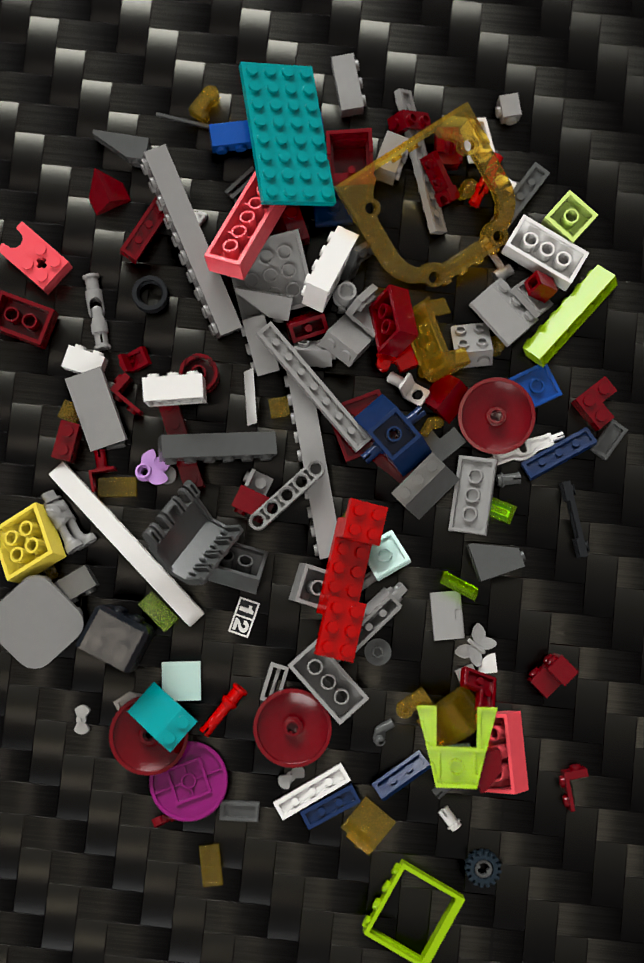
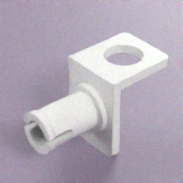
M392 371L387 377V382L398 387L404 399L417 406H422L430 395L428 389L414 382L411 373H408L404 378ZM415 391H422L423 397L416 400L413 398V393Z

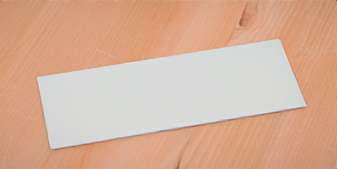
M253 368L244 371L247 426L257 423Z

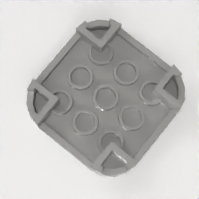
M29 575L25 577L21 583L0 601V644L22 665L32 669L42 668L49 664L80 635L84 625L83 612L80 607H77L51 581L52 579L46 575Z

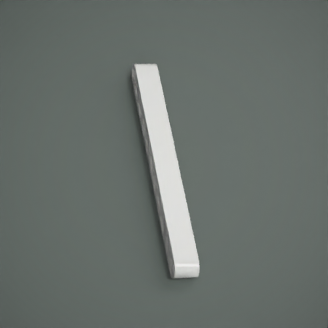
M64 461L49 473V476L188 626L191 627L205 614Z

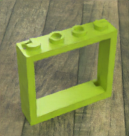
M401 859L400 863H395L391 871L393 874L391 879L385 881L381 889L383 891L381 897L375 899L371 915L365 917L362 923L363 933L412 963H431L462 907L465 898L463 894ZM404 869L452 897L421 955L373 928Z

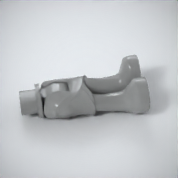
M54 490L47 491L41 495L45 502L43 505L47 516L53 522L55 529L59 531L68 555L75 553L77 550L84 549L97 540L95 534H84L76 523V517L71 512L69 506L61 499L60 495H56Z

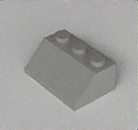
M499 278L475 298L469 306L502 343L508 347L526 333L539 319L535 318L510 291L511 288L508 283Z

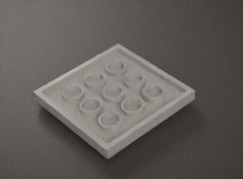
M298 228L270 235L245 279L241 280L231 277L234 290L236 285L290 295L293 298L291 310L306 307V305L302 304L303 295H301V292L305 286L304 281L309 271ZM235 292L242 320L264 314Z

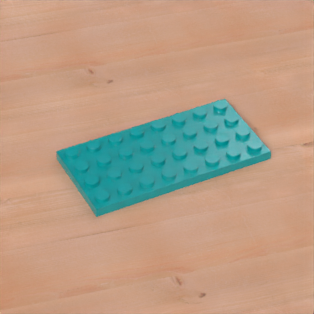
M240 62L239 72L261 205L334 206L336 198L330 164L327 159V147L312 66Z

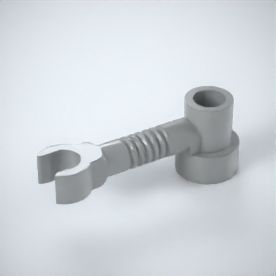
M486 235L480 238V241H478L479 245L487 252L497 267L496 270L491 272L494 281H497L499 278L506 281V278L514 274L512 266L510 264L506 266L503 264Z

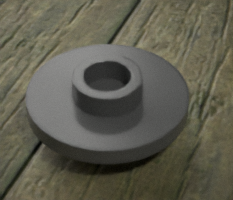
M372 639L365 646V658L372 665H384L391 657V647L383 639Z

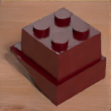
M372 128L326 131L327 159L330 164L333 187L375 184Z

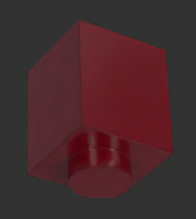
M538 270L524 282L528 296L543 303H546L558 291L553 277Z

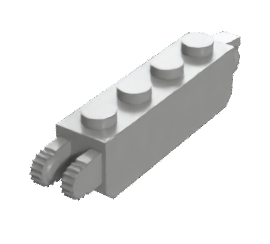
M398 582L393 588L391 586L387 589L383 587L366 604L356 652L401 609L402 604L400 602L403 599L402 596L408 590L401 582Z

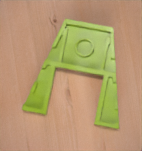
M417 705L436 788L477 789L497 707H477V747L437 746V705Z

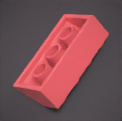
M497 711L488 747L500 749L503 771L486 792L518 794L529 790L521 711Z

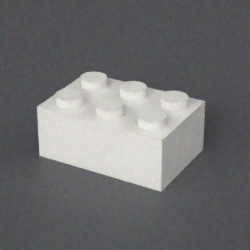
M188 371L187 375H179L178 372L167 373V376L148 374L147 377L142 378L143 401L148 407L207 403L206 380L202 374H199V371Z

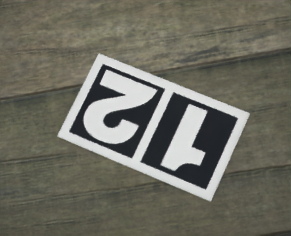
M240 597L228 631L248 638L260 603Z

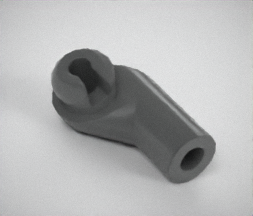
M391 718L375 727L373 742L377 746L385 744L386 732L395 727Z

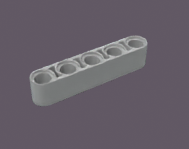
M320 460L309 462L249 517L251 528L257 531L266 528L323 476L325 471L324 464ZM317 464L322 470L319 474H313L310 468ZM303 477L307 480V484L305 487H298L296 480ZM286 490L291 491L293 494L292 498L288 501L283 500L281 496ZM271 503L278 506V511L274 514L267 511V507ZM257 516L262 517L264 521L260 527L253 525V519Z

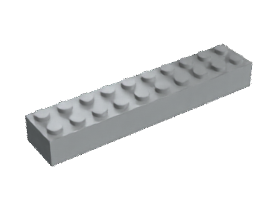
M166 144L143 152L142 164H140L143 174L149 177V188L152 194L155 193L157 196L156 204L159 211L164 213L165 218L163 220L166 228L171 229V240L174 247L179 248L180 254L178 256L181 264L186 265L188 271L186 272L187 278L195 286V290H193L197 301L201 300L203 305L201 311L204 318L209 319L210 325L208 327L211 335L220 339L237 332L242 328V325L221 275L208 269L204 254L209 246Z

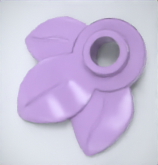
M150 449L142 455L141 464L136 467L135 475L140 481H149L153 485H161L169 480L165 472L169 469L170 465H166L165 462H159V457H156L154 449ZM144 470H148L146 475H143Z

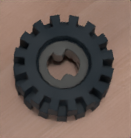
M479 848L478 851L475 849L472 854H468V859H465L466 865H464L468 879L475 886L479 885L481 888L483 886L488 888L490 884H496L495 881L500 879L499 874L502 872L500 868L501 863L496 855L488 849L483 850V848ZM481 863L488 865L484 873L478 871Z

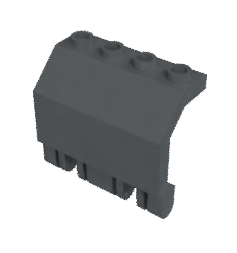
M186 480L177 491L180 498L177 496L171 498L156 517L159 525L152 522L143 532L142 537L148 543L149 550L167 573L188 585H203L208 581L211 573L218 568L224 556L229 553L233 544L239 540V536L244 529L241 525H225L214 519L199 499V489L192 481Z

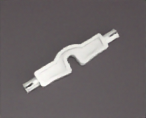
M561 431L553 435L547 433L542 436L529 438L524 442L526 447L525 453L517 448L505 454H492V457L489 458L497 459V466L512 460L524 461L534 456L537 451L554 445L556 441L565 439V436Z

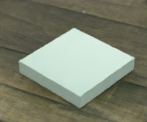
M392 530L382 535L380 546L371 547L368 566L377 581L411 563V559Z
M201 661L162 662V689L175 701H201Z

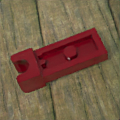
M437 150L421 158V164L435 191L434 197L439 207L460 198V193L456 185L452 184Z

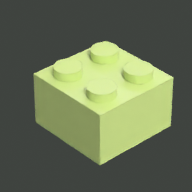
M569 190L545 216L541 225L574 243L596 219L598 214Z

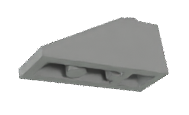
M235 285V292L269 318H273L272 321L284 323V320L289 321L292 296Z

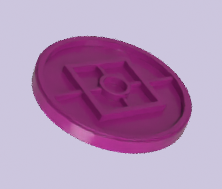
M188 741L183 756L172 768L163 773L150 776L149 787L151 796L156 806L166 816L174 820L183 822L201 820L212 814L225 798L228 788V773L225 763L220 755L208 745L196 741Z

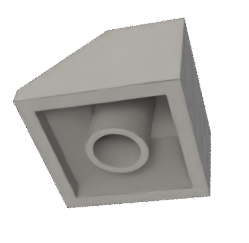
M299 563L288 600L317 608L326 570L307 563Z

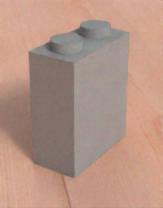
M344 314L327 330L319 344L350 367L369 348L375 337L373 338L370 334H367L363 328L356 322H353L348 315Z

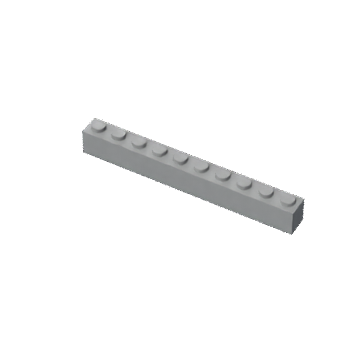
M287 372V376H284L285 387H289L291 393L287 395L289 406L293 405L294 413H290L292 425L296 424L297 431L294 432L295 443L300 445V450L297 451L298 461H302L303 467H305L312 460H320L325 467L323 476L304 492L305 499L310 501V507H307L308 518H313L314 524L310 526L311 535L316 537L317 544L313 545L315 556H319L321 560L329 558L337 520L317 407ZM317 464L310 468L313 474H319L322 470Z

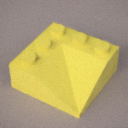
M35 502L0 524V560L7 581L21 583L25 577L37 575L67 557L58 530L55 529L42 504Z

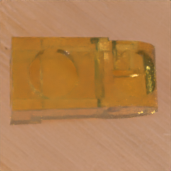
M208 85L201 91L189 107V113L193 118L201 123H208L210 120L209 111L220 101L218 89L213 85Z
M420 687L397 703L396 712L400 718L407 719L412 716L413 711L417 710V705L434 704L423 687Z

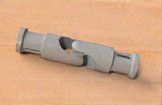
M88 273L83 275L82 279L85 280L86 284L85 297L90 318L92 315L90 327L95 339L96 346H94V350L104 351L111 349V344H109L107 335L109 332L108 324L104 318L103 294L98 282L100 276L98 273ZM92 302H99L102 306H94L90 310V304Z

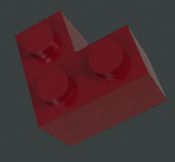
M604 376L571 402L594 432L615 418L603 402L613 395L617 389Z
M550 653L543 659L544 663L539 668L535 667L529 673L530 677L527 680L543 697L548 698L560 685L566 686L579 672L563 655Z

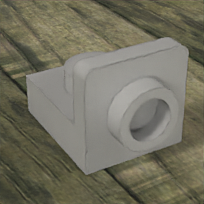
M252 468L251 472H246L243 482H245L244 486L266 496L274 479Z

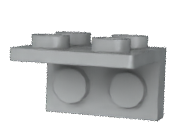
M372 283L355 298L345 314L374 338L375 332L369 306L376 298L374 294L378 287Z

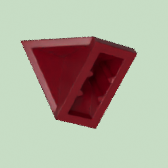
M94 168L89 200L97 216L131 201L122 182Z

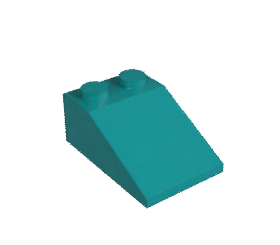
M155 682L127 711L169 752L176 747L198 722Z

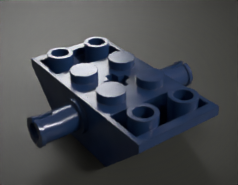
M381 394L354 417L355 421L373 441V445L360 455L362 459L370 455L365 460L367 464H370L381 453L385 455L403 477L432 453L422 435L414 427L415 423L427 415L424 410L417 415L423 408L418 405L405 416L395 404ZM390 430L392 432L397 431V439L389 437Z

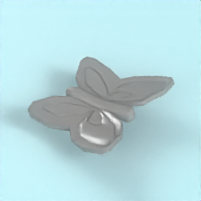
M476 623L472 630L473 640L469 638L467 640L469 644L458 646L455 654L464 659L469 658L472 664L480 667L483 659L482 654H486L485 650L496 647L497 642L492 638L486 637L483 626L480 623Z

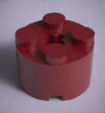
M196 353L182 362L179 375H187L188 371H199V373L202 371L206 380V394L211 393L217 387L220 373L211 357Z

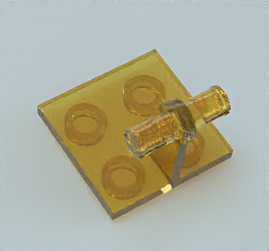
M365 797L341 828L348 833L346 837L355 844L354 846L357 849L360 848L369 855L395 825L396 821L369 798Z

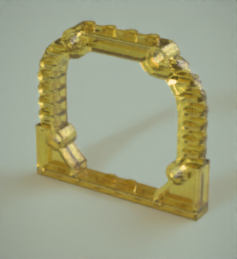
M468 102L460 105L333 187L381 266L388 274L402 282L412 284L424 283L429 287H438L440 285L444 287L452 282L451 278L454 276H461L468 272L467 268L471 265L477 266L482 263L485 256L489 254L492 256L500 251L499 247L503 246L508 240L507 229L512 222L516 206L515 193L510 180L489 145L490 141ZM435 132L438 138L455 143L459 155L472 158L491 191L495 203L494 219L482 228L480 239L442 264L428 262L417 268L406 263L398 254L377 218L381 206L373 198L376 182L373 171L390 160L392 163L402 158L401 153L406 150L409 153L419 147L418 142ZM465 141H469L471 143V149L469 151L464 149L463 145ZM367 203H371L374 206L372 214L367 213L365 210ZM496 231L500 233V239L497 242L493 238ZM432 272H435L437 275V279L435 282L431 283L429 281V275Z

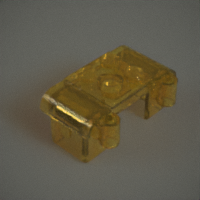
M429 296L412 307L419 336L411 343V346L420 366L418 368L419 377L435 382L446 375L454 374L470 364V359L465 348L448 351L435 316L450 314L451 311L445 298L429 300Z

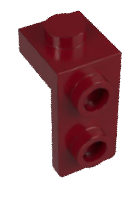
M402 109L387 119L390 131L399 135L408 130L428 132L432 130L431 120L427 112Z
M125 372L122 375L119 374L113 381L114 385L110 388L114 393L112 395L113 398L120 404L124 401L128 405L126 409L133 415L138 413L142 416L144 413L122 395L133 379Z
M581 764L569 765L568 769L560 770L559 783L561 788H564L565 793L562 796L563 804L571 812H575L570 780L589 777L587 768L581 766Z

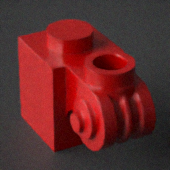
M411 345L398 357L380 353L376 354V366L381 372L388 371L391 363L396 365L399 374L412 370L419 364Z

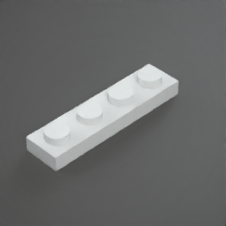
M340 762L277 799L273 804L282 820H285L351 781Z

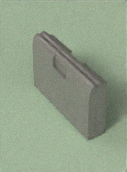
M461 591L429 593L434 641L465 638Z

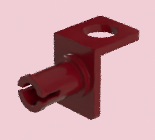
M106 449L93 451L96 468L88 470L91 491L93 493H98L95 474L117 471V467L108 466Z

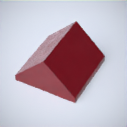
M443 371L428 389L430 395L423 404L450 424L458 414L460 402L469 389L460 379Z

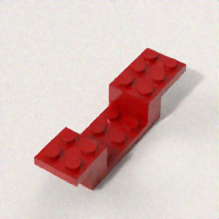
M349 498L345 517L337 519L316 613L323 614L314 651L316 655L354 662L366 604L360 603L359 600L371 547L380 546L388 507Z

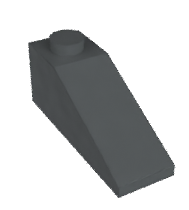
M93 130L96 141L135 167H141L143 152L151 149V142L146 137Z

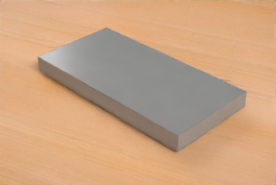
M102 366L66 378L65 381L90 452L127 440Z
M459 455L456 476L460 480L454 487L448 531L487 536L498 463L497 459Z

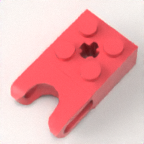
M20 222L16 228L23 238L21 245L11 248L2 243L0 244V254L49 295L73 267L68 260L24 222Z

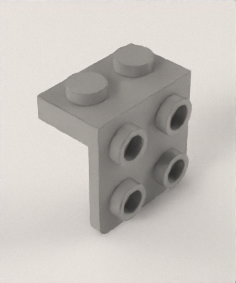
M485 323L451 326L450 332L454 348L455 369L492 365L493 346L489 327Z

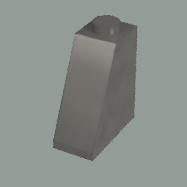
M474 543L466 545L478 581H484L525 567L524 562H526L523 551H520L519 548Z

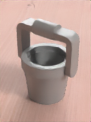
M344 280V282L337 285L332 294L333 301L338 306L339 314H345L346 308H349L357 297L356 287L349 280Z

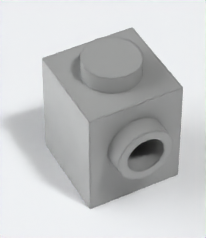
M518 93L499 96L495 113L496 117L500 119V124L513 125L520 120L522 112Z

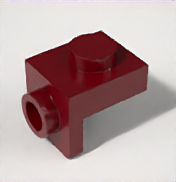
M140 346L127 354L118 355L119 365L125 373H136L152 364L145 346Z

